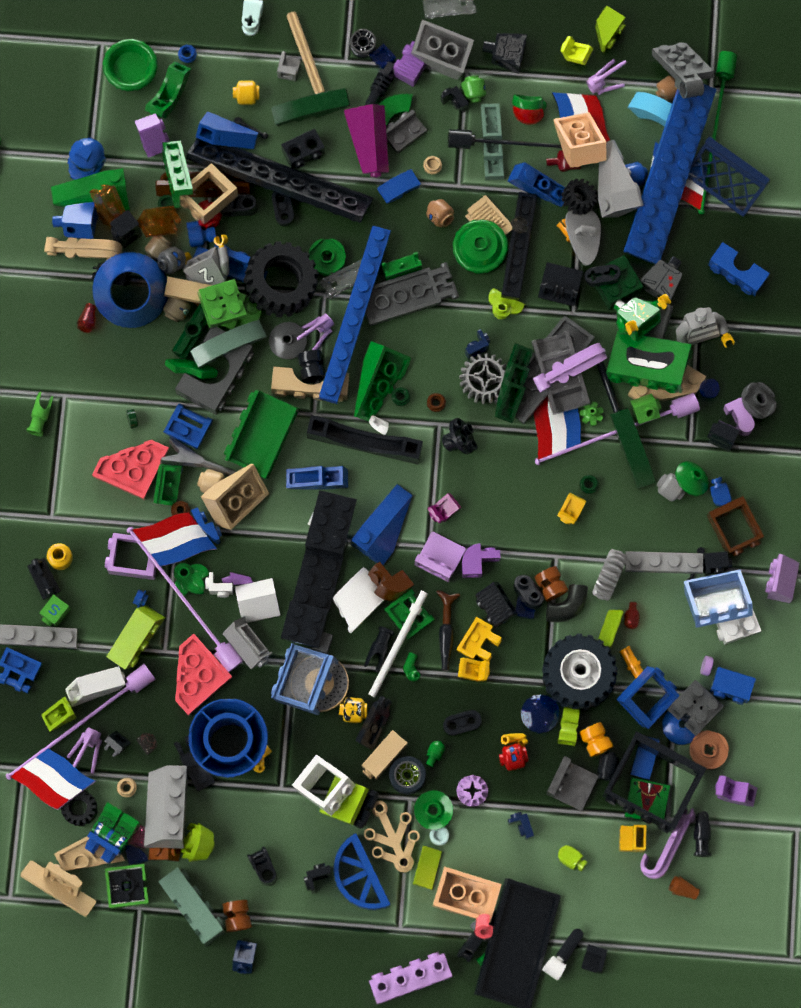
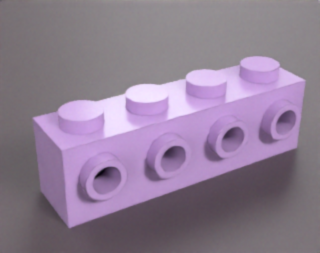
M439 952L428 955V960L421 962L420 959L409 962L410 966L402 969V966H397L390 969L391 973L383 975V972L371 976L373 980H370L369 983L377 1005L452 978L445 955H440Z

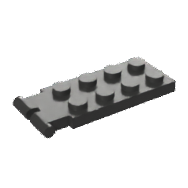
M448 263L440 264L441 268L430 270L429 267L374 285L366 310V317L370 327L442 304L441 300L452 297V300L459 298L455 283L446 282L453 278Z

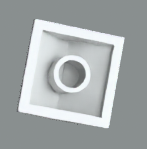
M272 578L235 586L241 617L245 616L246 623L280 616Z

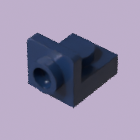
M481 329L477 330L479 342L473 341L465 348L468 360L472 356L476 357L477 354H482L489 350L490 339L487 333L483 334Z
M522 812L510 815L511 819H508V825L520 822L521 825H518V830L521 837L525 836L526 840L534 838L527 813L522 815Z
M237 940L233 957V971L241 974L252 973L257 943Z

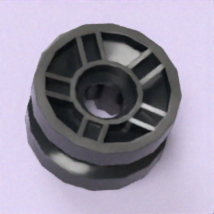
M359 29L352 34L350 39L352 53L361 59L371 57L376 50L375 35L367 29ZM360 42L367 44L365 46H361Z

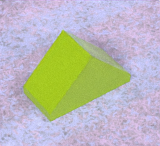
M66 697L60 699L41 714L50 732L77 718Z

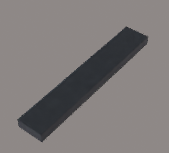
M523 192L518 194L501 293L502 298L520 300L537 195Z

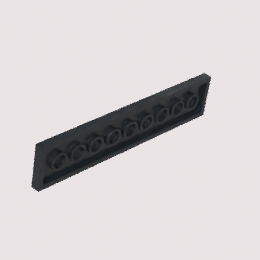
M197 138L187 152L186 159L196 164L209 166L212 163L220 172L226 173L229 176L237 177L248 183L256 184L264 189L278 192L281 195L297 199L300 202L308 203L316 208L327 210L335 215H340L359 223L362 222L373 201V197L236 147L213 145Z

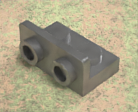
M414 110L403 113L397 122H391L386 126L387 142L397 154L427 133V129L416 117Z

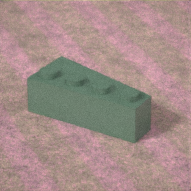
M177 867L158 882L207 947L225 933L223 930L225 924L219 917L214 918L211 914L214 909L208 901L203 903L200 899L202 895L196 885L192 887L188 882L191 879L184 869L180 871Z

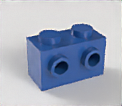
M718 667L710 692L714 693L713 696L725 699V697L733 699L732 702L743 705L750 700L756 678Z

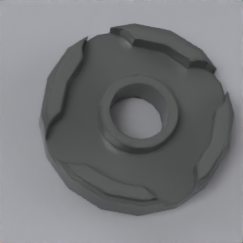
M752 382L743 389L741 394L742 403L750 415L755 418L764 419L775 412L777 406L776 402H774L775 396L767 385L761 382ZM757 397L761 399L762 404L758 402Z

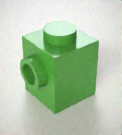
M652 393L630 401L638 424L660 417L659 410L662 408L659 399H655Z

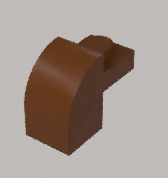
M381 562L375 564L368 573L371 581L378 587L374 593L387 601L397 600L414 586V583L403 570L391 576Z

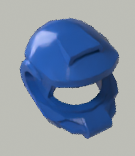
M83 138L73 144L68 158L70 178L76 180L100 172L106 162L104 148L101 143L92 138ZM77 167H79V168H81V169H87V170H90V171H87V172H86V171H81V170H79Z

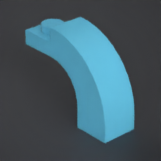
M637 92L628 108L638 118L650 119L665 127L672 104L658 96Z

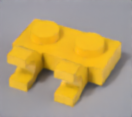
M476 617L457 647V651L473 660L478 656L483 661H490L492 654L481 647L486 639L499 647L502 637L491 632L493 629L492 625Z

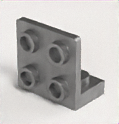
M564 756L547 791V795L582 811L598 776L571 763V759Z

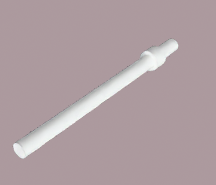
M421 590L415 604L412 603L409 609L410 613L369 691V695L376 697L417 615H420L423 609L421 607L428 593Z

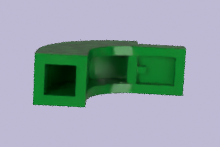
M175 61L169 65L158 93L146 104L145 111L150 112L151 115L154 113L157 117L166 119L173 111L185 88L191 68Z

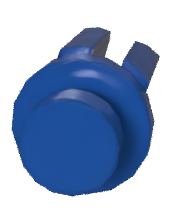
M722 477L712 479L711 483L714 486L710 487L713 502L719 507L732 500L727 483H721L723 481Z

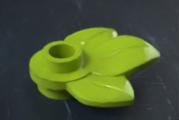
M493 288L489 293L488 301L493 306L492 312L494 316L498 319H505L510 314H519L525 306L520 301L502 298L501 292Z

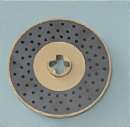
M310 656L300 662L295 668L291 678V690L297 701L308 703L323 660ZM340 662L338 664L332 663L329 671L332 674L331 681L326 680L323 691L326 693L325 698H319L316 709L320 712L334 709L347 695L349 677L346 669Z

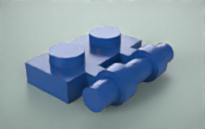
M6 647L0 660V666L5 668L3 673H0V683L3 685L8 684L14 687L16 691H23L28 694L31 686L26 685L25 682L27 679L35 681L42 663ZM11 671L20 675L19 680L9 677Z

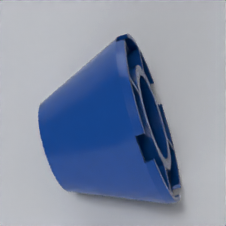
M136 252L120 253L105 261L97 271L93 282V298L100 313L111 323L126 328L141 327L155 320L163 311V307L168 297L164 296L167 278L165 273L158 267L157 262L150 257ZM124 272L137 273L148 284V298L138 308H124L113 298L112 284L115 278Z
M219 699L207 704L196 714L189 729V747L195 761L207 772L220 777H236L249 772L260 762L267 747L268 734L262 716L253 706L238 699ZM225 725L239 726L248 734L245 748L241 753L233 757L220 756L211 748V740L214 733Z

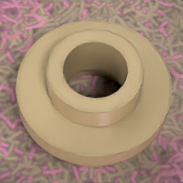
M123 778L118 782L117 791L122 797L128 798L136 793L137 785L133 779ZM128 784L131 786V789L129 791H124L123 788L125 785Z

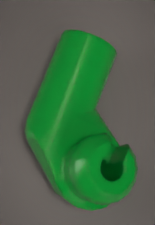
M409 652L403 666V671L407 679L417 681L420 678V673L414 665L418 656Z

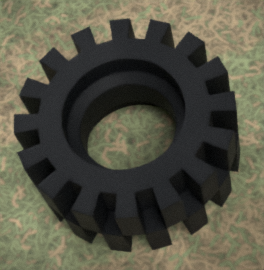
M578 178L574 181L571 180L563 190L561 200L562 202L565 201L563 205L564 207L568 206L567 210L569 212L572 209L573 214L578 212V215L583 213L585 215L596 204L598 195H596L597 190H593V184L591 186L588 185L589 181L584 183V179L578 181ZM574 193L581 194L585 201L579 200Z
M84 790L61 807V813L70 824L85 826L84 824H89L92 819L94 820L98 806L95 798ZM78 800L84 801L87 805L86 812L82 815H75L72 812V805Z

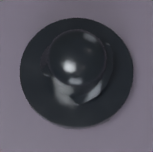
M459 418L451 420L449 424L450 433L443 434L442 437L445 449L449 452L459 449L467 455L477 450L478 446L472 434L474 432L470 423L466 424Z

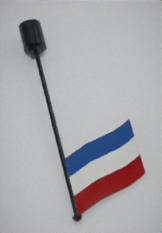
M551 93L557 104L560 118L589 112L605 141H610L606 131L602 107L595 95ZM449 129L448 148L471 149L475 142L562 148L561 144L477 139L470 130Z

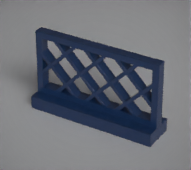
M710 136L695 156L691 169L701 166L702 176L693 177L690 174L688 175V179L743 218L770 183L768 177ZM705 150L712 154L713 161L702 163L701 156ZM716 163H726L728 165V172L717 173ZM714 164L715 174L704 176L703 166ZM740 173L743 175L744 182L732 184L731 174ZM729 175L730 185L719 186L718 176ZM716 177L717 187H707L705 178ZM755 184L760 188L756 194L748 195L746 185ZM744 185L746 195L734 197L733 187ZM731 188L733 198L724 199L721 197L720 189ZM746 198L747 206L742 212L736 207L735 200Z

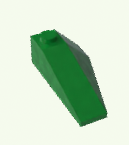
M123 168L99 172L51 187L54 206L65 207L67 205L95 202L97 211H103L107 214L130 211Z

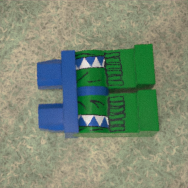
M107 802L102 814L87 836L89 840L85 849L95 854L99 846L105 848V851L100 858L110 864L116 856L120 857L122 851L141 826V823Z

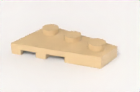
M86 836L54 854L64 871H72L109 864L100 858L105 848L99 846L95 854L85 849L89 840ZM121 854L120 857L116 856L110 864L124 862L125 859Z

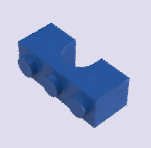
M722 242L710 259L708 266H710L714 273L725 276L729 283L740 286L744 293L756 296L770 273L755 263L747 271L738 270L734 266V260L738 252Z

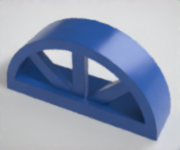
M355 833L341 845L336 854L334 877L337 887L347 901L359 908L366 910L390 907L389 900ZM351 844L360 861L343 855ZM340 861L364 869L343 881L340 880ZM367 876L360 900L355 899L345 890V886ZM371 885L380 903H365Z

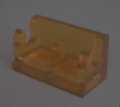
M104 184L101 185V190H91L90 195L102 224L110 226V222L124 213L125 210L116 187Z
M174 206L144 209L137 220L146 237L175 234L178 229L174 224V219L177 224L181 223L180 217L175 211L176 208Z

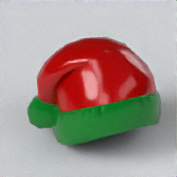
M513 95V114L520 123L534 125L543 119L544 110L547 107L543 97Z

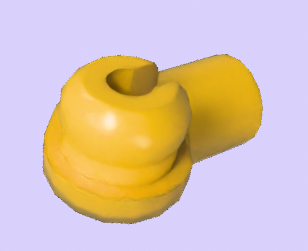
M510 733L501 737V742L505 745L517 742L523 747L528 744L527 736L523 733Z
M268 746L260 762L253 768L257 773H262L265 770L264 758L272 752Z

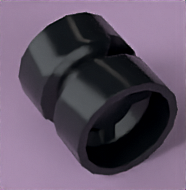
M309 350L298 354L299 365L302 367L300 370L302 382L312 383L325 379V368L321 365L323 357L320 350Z

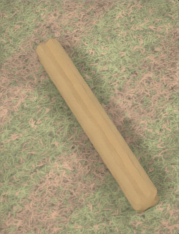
M296 12L288 13L287 19L315 94L325 92Z

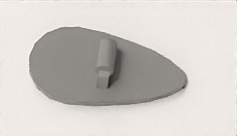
M571 209L565 218L570 243L581 263L589 266L594 261L599 249L601 236L600 220L592 210L585 215L584 213L578 215V212L573 214Z

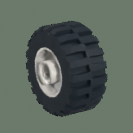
M592 635L565 636V639L558 640L548 651L543 664L542 679L547 693L551 694L555 702L561 703L562 707L583 709V711L589 710L591 707H597L608 698L617 680L618 669L615 656L611 654L612 650L608 646H604L602 640H596ZM580 669L584 674L578 675L575 670Z

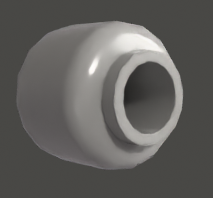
M673 473L664 474L657 483L658 493L671 502L676 499L680 500L686 493L679 486Z

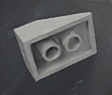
M422 20L411 54L437 72L458 80L464 73L474 40Z

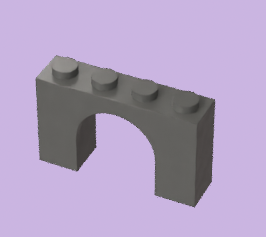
M218 327L211 328L204 342L225 331ZM247 344L223 355L229 362L230 367L226 377L218 383L206 384L184 373L175 388L176 394L216 415L218 411L224 409L226 405L225 399L233 393L237 378L241 379L245 372L244 366L253 359V346Z

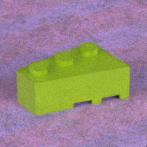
M147 605L136 608L106 657L125 670L133 668L139 661L138 656L147 648L150 639L158 631L165 617Z

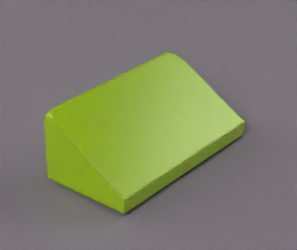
M609 610L607 612L598 638L603 641L604 646H608L610 649L624 613L622 610Z
M423 845L413 885L432 890L442 851Z

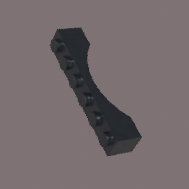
M311 415L307 429V439L413 464H419L423 448V441L366 432Z

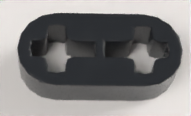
M616 265L589 268L585 273L586 283L592 287L614 284L621 278V271ZM614 270V273H617L614 275L613 278H611L610 275H607L610 274V271ZM593 273L598 276L595 281H592L590 278Z

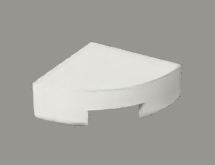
M374 415L371 416L369 420L370 425L378 432L386 435L389 423Z

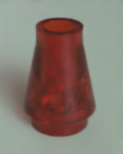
M87 303L77 321V329L81 332L91 333L92 329L95 328L96 306L94 304Z

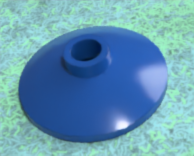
M668 711L662 722L664 735L669 741L678 745L691 743L695 735L686 727L681 728L679 722L682 720H678Z

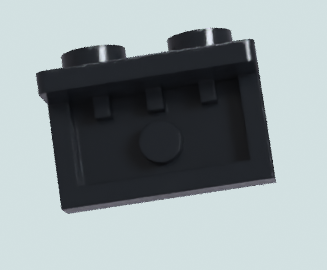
M325 863L313 866V870L306 871L307 876L304 877L306 889L311 890L312 894L316 893L314 881L332 877L329 865L325 866Z

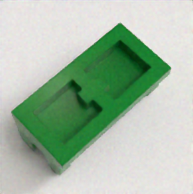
M414 252L412 255L381 263V269L385 280L388 281L422 270L421 260L419 261L418 252Z
M162 463L159 465L153 503L173 505L177 502L182 466Z

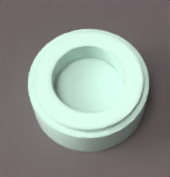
M445 827L431 830V842L437 846L445 845L449 840V831Z

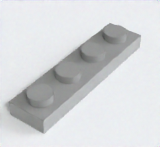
M626 551L625 572L703 574V553Z
M0 624V645L77 649L78 628Z

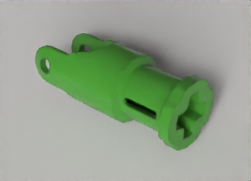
M40 391L31 413L30 427L27 428L26 432L41 437L43 436L44 423L48 420L53 396L50 397L47 408L43 409L39 403Z

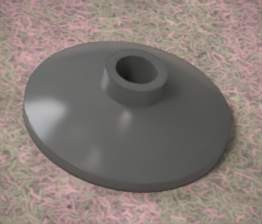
M284 322L277 325L269 337V345L272 352L277 357L286 360L298 357V354L305 350L307 344L306 336L297 340V337L304 330L293 322ZM287 336L291 338L288 343L284 342V338Z

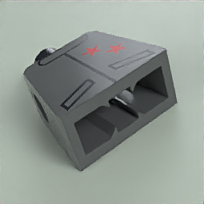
M672 257L668 264L659 260L640 280L643 289L656 298L667 294L670 300H672L682 277V273L677 270L681 265V261L676 257Z

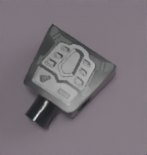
M498 33L495 43L484 41L482 52L492 53L491 63L493 65L519 74L527 35Z

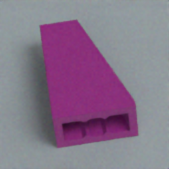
M370 104L344 110L362 173L369 174L371 178L382 177V174L389 173L385 106Z

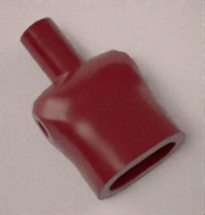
M563 150L557 153V158H546L547 166L557 165L561 172L581 169V166L570 168Z

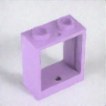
M113 533V537L109 538L108 541L110 556L106 557L105 568H107L108 573L155 580L157 567L149 557L146 571L114 566L118 541L137 542L132 535Z

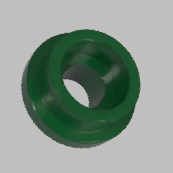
M403 387L396 388L391 396L393 403L397 406L407 405L410 401L409 391ZM398 395H403L405 398L399 400L397 397Z
M586 475L580 480V489L586 494H592L597 491L599 482L595 476ZM591 482L593 486L588 488L585 484Z

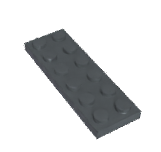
M565 315L546 337H552L569 330L575 353L589 347L595 339L593 335ZM534 353L527 367L530 371L523 386L526 390L515 415V418L522 424L529 420L548 397L546 390L540 393L533 381L534 377L541 374Z

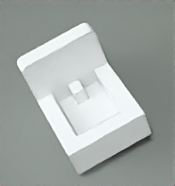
M209 572V578L205 579V587L209 589L210 595H217V597L221 598L233 595L232 583H214V573Z

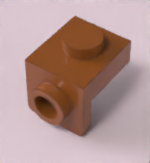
M149 848V860L179 861L181 848Z

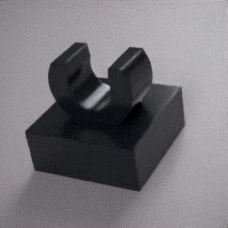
M116 730L108 735L104 741L107 743L104 749L108 750L112 747L115 750L112 756L115 757L127 749L131 742Z

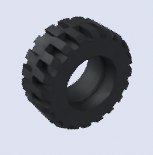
M281 241L275 242L274 246L269 243L263 249H258L250 259L244 277L245 292L247 295L250 294V302L252 304L256 303V308L259 311L265 310L266 315L271 316L274 313L276 317L282 318L283 314H286V317L293 316L294 312L298 314L304 307H307L318 286V270L314 269L316 263L313 259L309 260L310 254L307 251L303 253L301 251L302 247L298 245L295 248L291 246L292 243L290 242L282 245ZM274 266L289 269L297 278V289L289 293H280L273 290L265 281V271Z

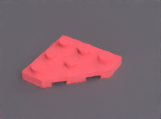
M149 440L144 442V444L121 450L119 453L107 455L100 458L92 476L145 500L158 473V467L161 464L160 460L162 457H166L169 447Z
M195 634L179 646L175 697L177 704L189 716L233 678Z

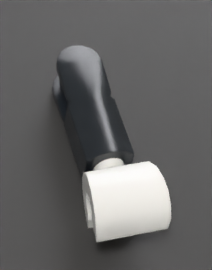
M574 929L556 954V957L553 956L542 970L558 980L565 970V963L583 938V931L581 929Z

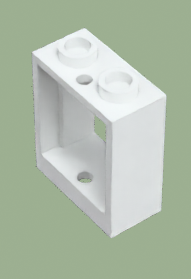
M315 755L292 784L301 795L331 816L340 808L341 803L351 794L356 786L349 777L318 755ZM328 770L341 780L323 802L309 791L324 772Z

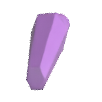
M230 572V576L221 578L223 583H233L234 585L253 583L251 577Z

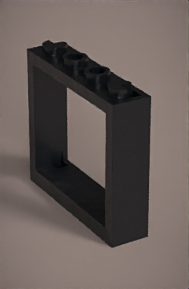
M636 731L603 797L606 798L605 801L612 805L618 804L622 806L623 810L628 814H637L645 823H654L662 832L673 833L707 768ZM636 745L695 776L671 823L612 792Z

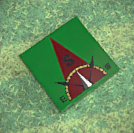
M631 778L627 800L664 819L670 785ZM625 812L624 817L641 820V817L637 814L631 815Z

